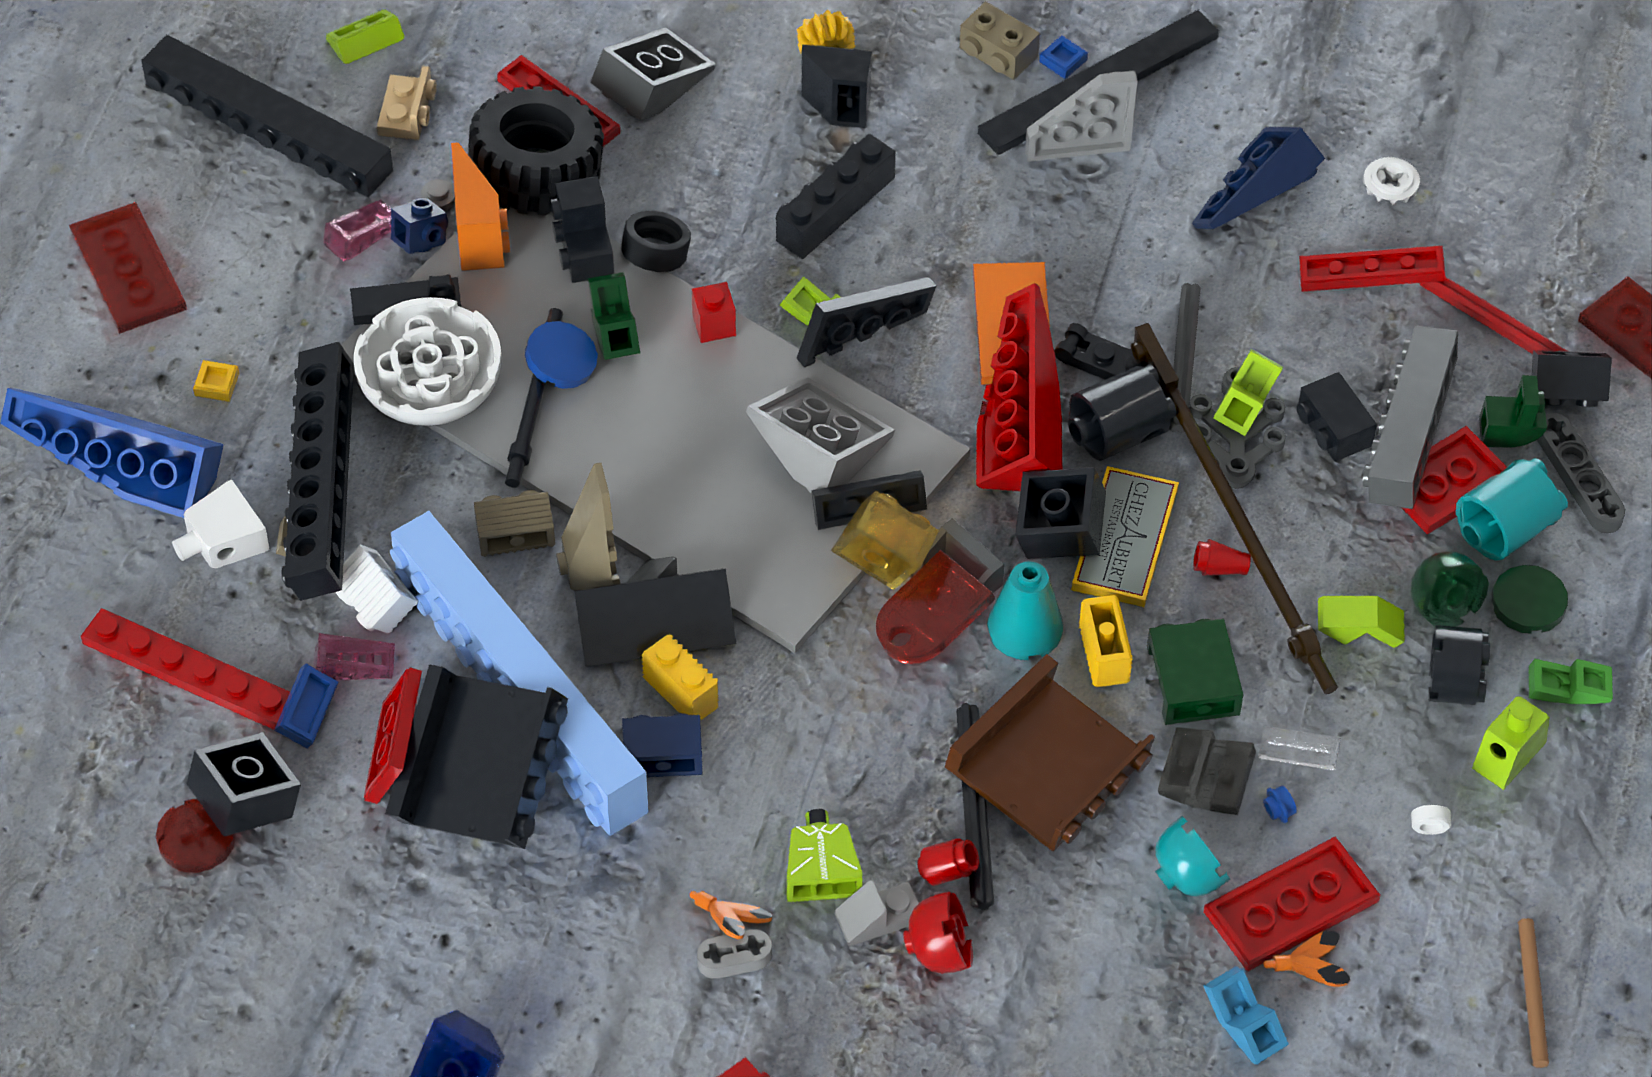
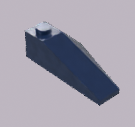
M1265 127L1239 155L1238 159L1241 162L1239 168L1235 171L1227 172L1223 178L1226 184L1225 188L1211 195L1192 224L1197 229L1213 230L1287 190L1310 180L1317 173V167L1323 162L1325 157L1301 127Z

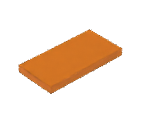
M1045 262L973 264L981 385L992 384L995 370L990 365L993 354L1000 348L1002 341L997 335L1007 296L1036 283L1040 287L1050 328Z

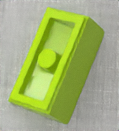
M383 9L329 32L325 37L340 60L345 64H349L402 41L404 33L398 16Z

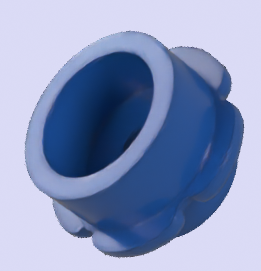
M1283 785L1276 789H1271L1270 787L1267 789V798L1263 799V804L1272 820L1279 818L1281 822L1287 823V818L1297 813L1296 804L1290 792Z

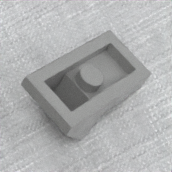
M872 879L835 910V916L850 947L909 927L910 915L914 907L919 903L909 882L878 892Z

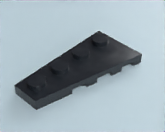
M929 277L816 303L796 359L805 368L814 364L815 356L827 352L829 356L843 351L842 344L857 338L859 342H863L872 338L873 334L884 325L890 330L927 313L937 285Z

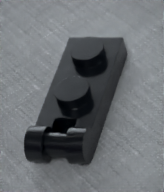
M1078 323L1069 325L1065 332L1066 339L1060 341L1054 350L1055 357L1059 361L1104 380L1136 366L1144 367L1142 363L1138 364L1135 361L1131 349L1089 333L1084 326ZM1077 347L1085 349V353L1077 350Z

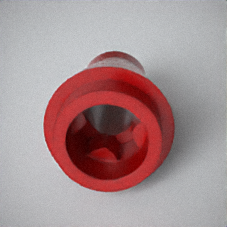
M1208 539L1207 542L1198 541L1194 553L1193 569L1194 571H1200L1202 576L1247 575L1250 568L1251 555Z

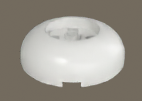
M434 297L417 298L395 304L373 318V324L366 330L364 335L360 334L356 342L354 368L362 392L370 403L385 415L412 425H440L468 415L478 408L490 395L498 380L501 369V347L495 329L478 311L475 310L473 313L458 306L457 301ZM413 358L412 364H404L407 360Z

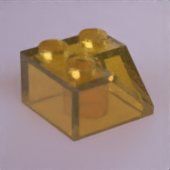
M875 491L861 504L833 545L831 551L895 590L921 567L940 530L930 525V522L922 515L913 514L898 505L896 499L890 495Z

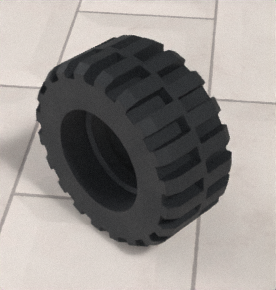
M533 86V89L524 90V87L514 88L510 93L506 91L498 93L494 96V100L489 98L474 113L471 125L469 126L468 155L498 193L500 207L507 208V210L510 208L517 209V212L528 215V212H537V215H547L549 211H552L551 199L556 198L555 183L596 176L600 179L604 134L599 119L594 116L593 111L586 104L581 105L578 98L572 95L567 97L563 95L562 91L556 89L547 91L543 90V87ZM539 148L550 152L533 153L521 149Z

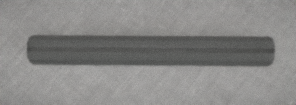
M1185 283L1181 287L1173 369L1179 378L1178 389L1189 408L1201 288L1198 284L1191 285ZM1177 417L1171 418L1169 430L1183 433L1184 430Z

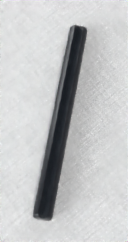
M964 703L957 709L958 739L980 718L979 708L976 705ZM962 781L966 840L973 842L979 856V866L969 876L971 906L974 909H981L983 911L988 910L994 904L987 803L984 797Z

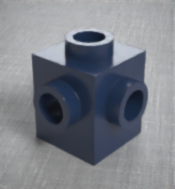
M417 198L411 203L391 208V240L408 254L427 252L431 248L441 246L446 242V229L448 228L446 212L430 199Z

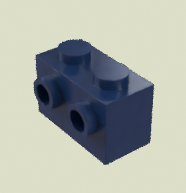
M678 713L672 716L650 717L638 715L633 718H622L623 744L644 768L647 778L703 775L700 715Z

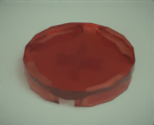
M198 799L184 801V805H180L177 808L173 806L167 810L158 822L156 840L161 857L169 866L182 872L192 873L213 869L224 862L234 849L236 833L223 836Z

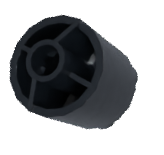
M1152 365L1145 367L1136 366L1072 394L1069 401L1068 428L1077 445L1084 446L1093 458L1102 461L1168 432L1170 419L1176 416V407L1170 397H1165L1159 385V375Z

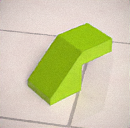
M1251 349L1228 388L1213 419L1246 436L1283 366Z
M1322 596L1318 598V631L1344 645L1367 633L1395 648L1405 642L1404 610L1379 596Z

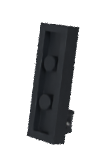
M450 274L429 276V280L350 288L354 325L373 324V318L385 309L411 299L445 298L457 301L458 306L461 307L458 277L451 278Z
M921 470L811 490L815 524L818 530L927 510L924 475Z

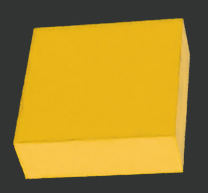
M203 360L193 387L194 396L230 402L240 374L239 367L237 365Z

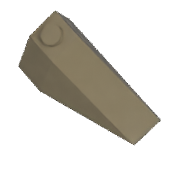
M601 462L593 464L561 537L562 552L556 553L560 576L567 574L570 589L573 591L620 584L619 575H614L616 574L615 561H617V552L612 533L614 528L610 495Z

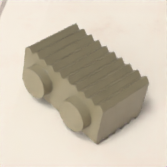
M527 490L520 493L519 496L505 498L491 495L485 497L482 501L474 502L475 520L482 556L486 557L488 554L493 556L496 553L500 555L503 552L508 554L510 551L515 553L518 550L524 551L525 549L530 551L532 548H546L547 546L553 547L555 545L554 524L548 491L539 493L535 490Z

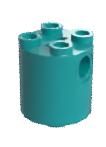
M1533 458L1530 461L1520 459L1512 462L1500 474L1488 478L1463 495L1456 503V516L1465 541L1483 556L1496 561L1505 559L1531 541L1547 526L1557 523L1562 517V511L1568 507V501L1566 496L1556 489L1554 483L1548 477L1547 468L1541 460Z

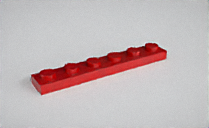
M103 608L99 610L81 635L82 643L92 649L273 730L290 694V691Z

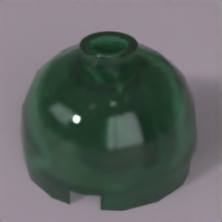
M1443 551L1426 558L1417 567L1411 578L1410 592L1417 611L1434 627L1435 625L1459 626L1465 622L1460 617L1467 615L1470 611L1475 614L1481 608L1487 597L1489 582L1482 569L1471 558L1462 553Z

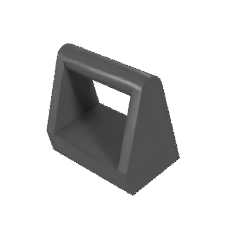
M953 518L941 526L908 566V570L959 616L965 615L1003 586L1004 563ZM944 553L948 554L977 580L963 598L927 567Z

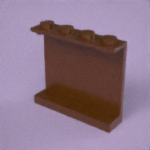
M1046 654L951 745L945 768L1054 852L1064 841L1069 844L1077 837L1082 829L1081 824L1087 818L1093 820L1100 814L1106 805L1105 800L1111 794L1117 796L1123 791L1130 780L1129 776L1135 770L1140 773L1145 769L1153 757L1150 749L1155 736L1150 733L1143 741L1140 740L1137 744L1053 680L1058 662Z

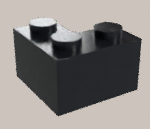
M598 176L555 183L556 198L551 199V209L554 220L558 221L552 222L555 242H562L563 248L559 249L562 270L569 269L572 283L588 281V278L614 274L613 251L606 228L605 202Z

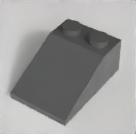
M663 28L603 48L590 83L601 90L605 97L614 100L625 108L629 115L643 120L666 110L711 73L716 64L672 31Z

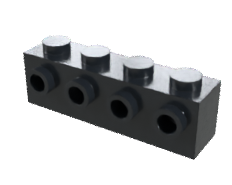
M870 133L859 142H854L848 148L846 154L838 161L830 163L822 175L814 182L807 183L798 196L790 203H784L779 208L775 217L776 242L803 260L895 178L896 150Z

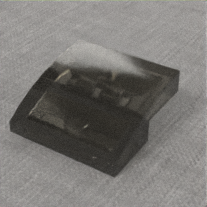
M1176 727L1157 791L1159 795L1208 811L1238 815L1256 754L1254 744L1251 742L1217 740L1213 730Z

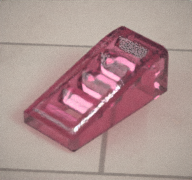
M380 199L325 223L324 245L344 262L354 258L391 232V208ZM374 216L380 218L381 221L376 220Z
M319 633L315 646L313 668L335 680L392 679L395 643ZM359 655H366L365 663L359 662ZM374 655H381V665L374 664ZM327 656H334V659L327 658ZM343 656H350V660H343Z

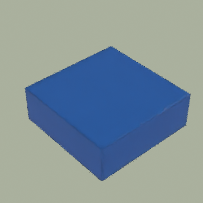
M1061 35L1040 53L1039 62L1066 79L1087 61L1088 52Z

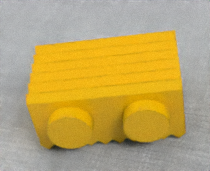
M1111 595L1084 599L1081 602L1079 628L1081 629L1080 634L1084 642L1085 654H1087L1086 660H1088L1092 685L1103 687L1128 683L1131 677L1133 657L1118 597Z
M666 635L642 653V673L644 674L642 677L679 713L700 715L701 721L718 709V678H713V674L708 673V669H704L703 664H698V659H693V654H688V649H683V644H678V640H674L673 635Z

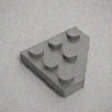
M1135 71L1098 75L1029 126L1026 133L1025 147L1027 161L1130 151L1138 82Z

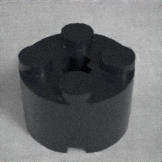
M1435 625L1429 675L1432 678V687L1428 689V700L1476 705L1477 702L1484 703L1486 680H1484L1485 669H1481V665H1489V633L1482 632L1481 628Z

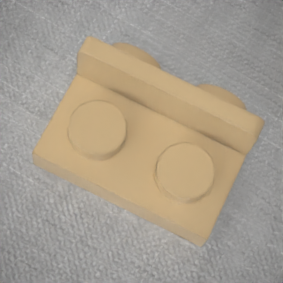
M422 66L419 78L390 75L377 124L378 136L419 140L422 126L427 127L429 123L430 107L428 102L429 100L434 101L436 95V80L431 79L429 66Z

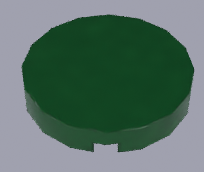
M1520 565L1509 568L1498 577L1492 590V603L1497 618L1508 628L1520 633L1531 634L1532 631L1542 630L1541 633L1550 631L1562 621L1568 606V592L1563 582L1551 571L1539 566Z

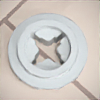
M1385 157L1377 159L1367 166L1364 172L1363 184L1367 187L1368 195H1375L1378 202L1383 199L1389 200L1393 206L1398 200L1407 203L1410 196H1416L1420 184V176L1415 167L1409 162L1395 157ZM1385 179H1389L1391 182L1398 181L1397 187L1391 183L1385 184Z

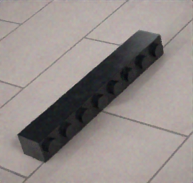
M167 34L141 60L145 83L153 90L161 91L175 98L182 105H189L209 119H216L230 126L236 133L245 134L257 140L262 146L272 148L286 155L295 163L300 162L313 169L322 177H329L351 192H358L369 198L393 172L390 147Z

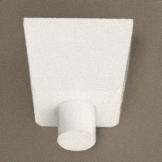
M233 480L227 481L188 508L184 513L188 533L172 541L173 547L182 561L201 553L209 566L215 569L270 550L265 526Z

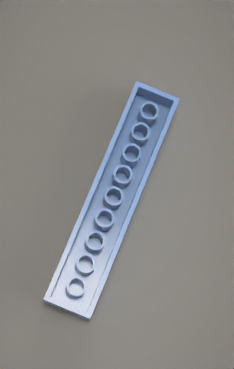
M427 511L392 531L393 548L390 550V555L395 563L396 570L394 573L417 599L416 607L423 616L429 615L432 618L439 636L445 642L450 640L455 646L460 662L466 668L471 666L477 673L476 677L478 680L546 692L547 687H550L568 698L566 705L568 708L567 717L560 726L556 740V755L549 764L548 770L552 773L557 771L562 777L563 785L572 799H580L592 824L596 827L601 825L606 833L612 836L648 813L647 777L644 768L432 513Z

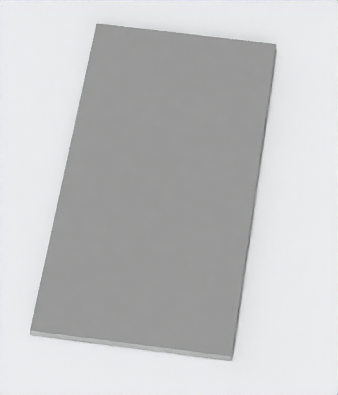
M510 208L507 210L508 230L501 231H509L510 253H503L504 268L461 271L458 232L456 231L406 282L429 280V276L450 274L451 278L458 277L461 307L473 313L475 310L481 313L491 323L497 333L501 347V369L492 392L478 408L458 420L427 427L507 475L510 464L507 459L511 444L516 441L533 372L528 368L524 356L527 341L536 327L546 323L551 308L560 309L563 312L561 322L573 324L580 328L594 342L598 353L597 366L588 381L576 388L562 389L554 387L555 383L546 380L530 442L532 453L529 464L524 466L520 484L529 490H535L539 493L548 491L550 503L571 515L593 464L601 462L610 495L614 528L612 533L615 543L644 561L675 557L677 558V574L679 575L725 568L732 615L793 653L798 651L921 511L818 530L815 524L812 493L792 478L746 414L747 407L806 377L812 379L895 430L890 440L848 483L921 470L924 475L927 504L970 456V448L820 360L815 359L814 364L804 368L796 359L799 352L798 347L736 312V336L701 343L692 316V288L695 287L669 272L648 271L633 265L624 257L621 251V244L610 237L614 259V274L623 272L626 278L630 310L636 320L640 353L605 360L600 351L593 325L588 281L572 283L569 269L562 270L559 249L563 248L562 242H555L552 222L558 220H554L552 211H549L547 215H537V212H528L527 215L518 213L517 209ZM372 324L361 325L342 344V347L353 363L356 342L360 334L364 335ZM413 358L407 360L404 364H412ZM354 368L353 381L358 384Z

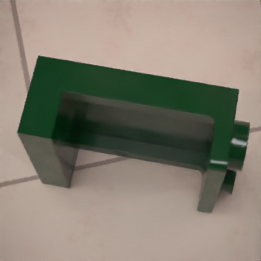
M1200 619L1192 623L1177 625L1167 623L1149 628L1147 651L1149 655H1153L1163 696L1162 715L1165 725L1240 715L1244 694L1224 619Z

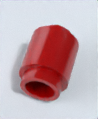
M960 838L924 847L917 861L918 871L921 877L933 886L968 877L979 866L977 849L972 841Z

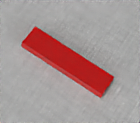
M523 55L517 57L497 73L498 82L510 91L518 87H524V90L533 89V86L543 87V90L552 91V89L560 90L567 97L572 95L578 98L581 105L586 104L593 111L594 116L599 119L604 134L603 147L621 133L620 124Z
M1443 245L1299 256L1302 292L1445 281Z

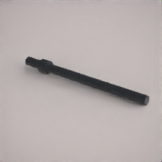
M551 308L546 322L562 321L563 312L558 308ZM534 374L532 375L516 441L511 444L507 457L510 464L505 484L511 488L519 487L524 466L529 464L532 453L530 442L546 383L538 379Z

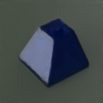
M455 1010L433 1020L410 1077H497L505 1056L489 1028L462 1012Z

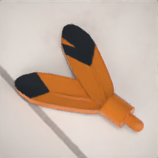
M691 891L689 894L690 898L695 900V905L710 912L720 929L726 935L735 939H742L744 937L745 926L742 921L761 924L772 920V914L760 907L717 901L716 897L704 891L699 893Z
M1323 931L1304 942L1291 954L1273 956V960H1267L1263 963L1264 968H1274L1275 972L1291 971L1293 969L1298 974L1333 987L1345 986L1350 982L1349 975L1341 967L1320 960V958L1331 952L1338 943L1339 933L1336 931Z

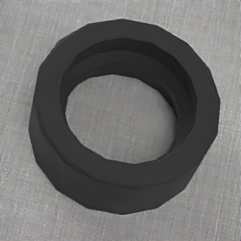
M640 211L631 215L625 222L621 251L629 262L639 268L654 272H670L680 268L686 262L691 232L683 221L673 215L659 211ZM643 238L659 239L668 244H655L647 240H644Z

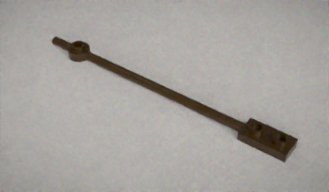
M1145 323L1135 327L1134 343H1131L1133 357L1138 364L1142 363L1144 367L1152 365L1159 375V385L1165 397H1170L1174 402L1178 421L1291 630V637L1287 639L1292 656L1295 659L1300 658L1304 664H1309L1324 694L1333 693L1337 690L1338 686L1321 656L1318 638L1310 624H1304L1191 414L1178 389L1179 378L1150 324Z

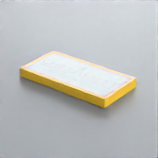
M1107 466L1102 481L1106 490L1100 555L1080 556L1071 590L1097 597L1115 595L1118 597L1119 602L1145 607L1178 492L1179 482Z

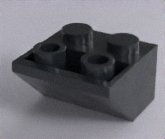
M802 44L801 96L831 125L866 128L871 98L872 51Z

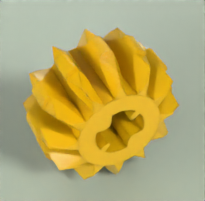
M826 10L823 14L818 15L814 13L813 18L803 20V26L797 28V45L801 54L802 44L853 49L855 47V31L848 17H844L841 11L831 13L829 10Z

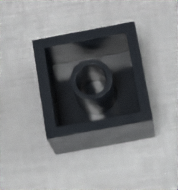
M1095 467L1023 472L1015 536L1027 559L1100 555L1106 490Z
M263 732L194 750L186 783L223 836L292 818L301 783Z

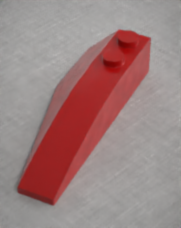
M1036 283L1007 296L997 335L1002 341L1000 348L993 354L990 365L995 370L992 384L986 385L983 396L988 401L985 414L979 415L977 422L976 485L981 489L1021 491L1023 472L1062 470L1060 387L1049 323L1040 287Z

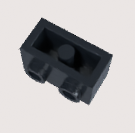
M1533 350L1531 375L1537 376L1538 391L1544 392L1545 405H1561L1562 399L1576 400V405L1597 407L1598 401H1609L1612 357L1607 353Z
M1340 372L1301 387L1297 404L1298 416L1304 424L1310 426L1315 433L1320 448L1324 451L1327 450L1335 462L1372 447L1377 423Z

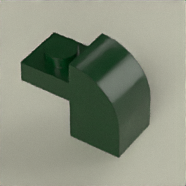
M620 272L588 278L592 320L598 345L604 359L640 353L636 320L630 310L624 273Z
M1522 375L1515 397H1485L1479 416L1481 441L1487 447H1520L1536 441L1545 433L1547 422L1544 392L1538 391L1537 376Z

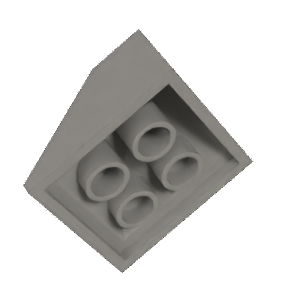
M808 377L749 405L746 410V414L792 478L805 486L810 493H812L811 490L847 484L890 440L895 431Z

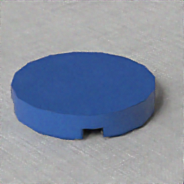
M554 321L546 322L535 328L527 341L524 356L528 368L538 379L543 382L548 380L551 383H555L554 387L566 389L576 388L588 381L597 366L598 353L594 342L586 332L573 324Z

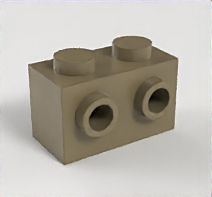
M986 1L961 24L959 48L964 50L969 56L976 57L991 66L996 72L1003 73L1013 80L1039 56L1040 33Z

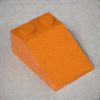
M459 142L451 143L461 271L504 268L503 253H510L509 231H501L508 230L507 208L499 209L498 193Z

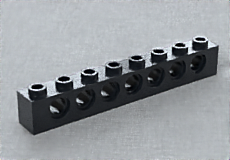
M339 341L299 352L298 368L294 371L297 387L296 395L293 396L295 418L294 423L291 424L293 449L289 452L291 479L287 481L289 507L285 510L288 526L287 536L283 539L286 557L285 566H282L281 574L286 587L291 588L300 601L342 591L354 363Z

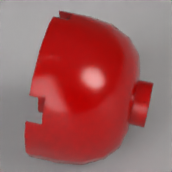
M944 892L922 900L914 907L910 915L909 930L903 932L907 952L909 954L915 953L918 961L930 971L941 974L971 968L973 963L972 940H965L964 927L968 926L967 918L962 904L954 892Z

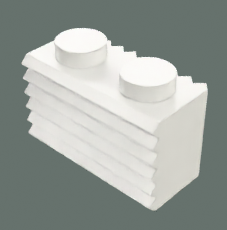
M360 544L344 562L342 591H338L336 594L346 604L355 607V610L359 612L356 615V619L363 627L369 631L376 629L387 634L391 633L393 628L397 627L398 623L403 620V617L407 616L408 612L413 609V606L417 605V599L376 550Z

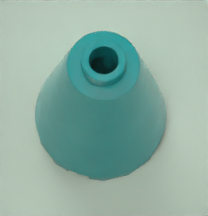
M1022 562L1013 568L988 617V630L992 637L991 641L1006 656L1019 660H1029V656L1039 654L1043 657L1058 646L1063 634V619L1048 572L1042 565L1036 562Z

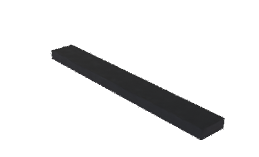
M1196 10L978 126V135L997 155H1000L1025 142L1029 126L1098 75L1135 71L1137 81L1218 39L1219 30L1199 10Z

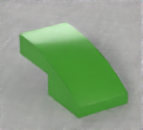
M1534 658L1529 665V698L1566 704L1610 703L1613 699L1612 667L1576 659L1571 666Z

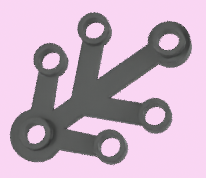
M1233 367L1223 375L1221 390L1224 396L1240 367ZM1197 394L1191 398L1189 410L1194 418L1201 419L1206 423H1199L1197 425L1202 434L1206 436L1205 440L1231 488L1240 489L1247 486L1255 476V466L1271 453L1279 452L1284 448L1285 432L1280 428L1271 427L1264 432L1263 442L1245 454V443L1272 423H1278L1284 418L1285 404L1282 400L1278 398L1267 399L1264 402L1263 411L1257 415L1246 436H1243L1213 419L1216 412L1212 409V400L1207 395ZM1196 405H1203L1206 408L1200 409ZM1274 408L1277 409L1279 412H1271L1269 411V409ZM1211 428L1229 443V452L1211 439ZM1270 438H1277L1279 441H1278V442H1273V441H1270L1269 439H1270Z

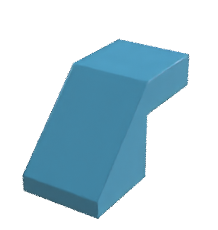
M1235 966L1204 985L1218 1021L1252 1063L1257 1065L1289 1045L1275 1010L1258 1004L1244 969Z

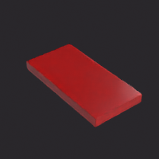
M1334 836L1205 904L1203 912L1246 971L1249 972L1262 965L1264 961L1273 959V956H1278L1313 936L1378 903L1380 893L1337 837Z

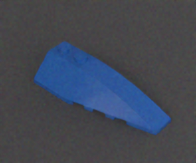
M7 388L0 424L37 447L42 446L56 455L55 458L63 463L71 464L86 473L85 476L96 483L100 482L112 489L113 493L118 497L184 518V513L188 508L206 497L216 481L224 446L221 443L134 417L16 388Z

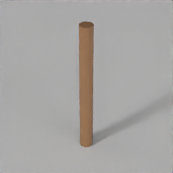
M1524 918L1518 921L1532 1063L1536 1068H1543L1549 1065L1535 926L1534 920Z

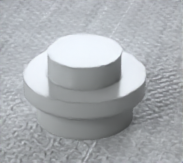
M442 179L432 180L422 187L421 198H428L442 210L447 211L455 202L454 185Z

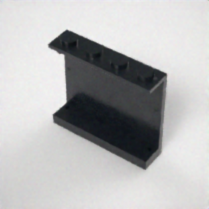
M429 664L412 721L404 768L394 782L385 814L404 824L525 849L527 840L534 831V816L538 802L542 799L546 790L545 778L549 764L556 755V740L559 729L567 717L568 708L566 705L568 698L550 687H547L546 692L534 691L457 676L444 667Z

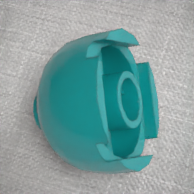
M1181 816L1164 830L1156 843L1155 856L1161 867L1155 872L1168 890L1176 886L1185 895L1194 897L1207 895L1228 882L1230 877L1227 873L1219 877L1215 869L1221 866V864L1194 829L1186 833L1181 826L1188 821Z

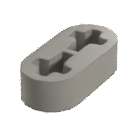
M757 929L746 930L742 939H735L728 935L704 940L697 950L698 968L704 976L712 979L765 968L771 961L772 941L769 935ZM756 944L760 954L753 955L751 950H748V946ZM717 953V956L721 958V962L714 964L709 954Z

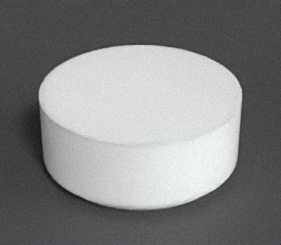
M1425 805L1415 808L1411 812L1412 828L1421 834L1433 835L1443 833L1451 827V811L1440 805Z

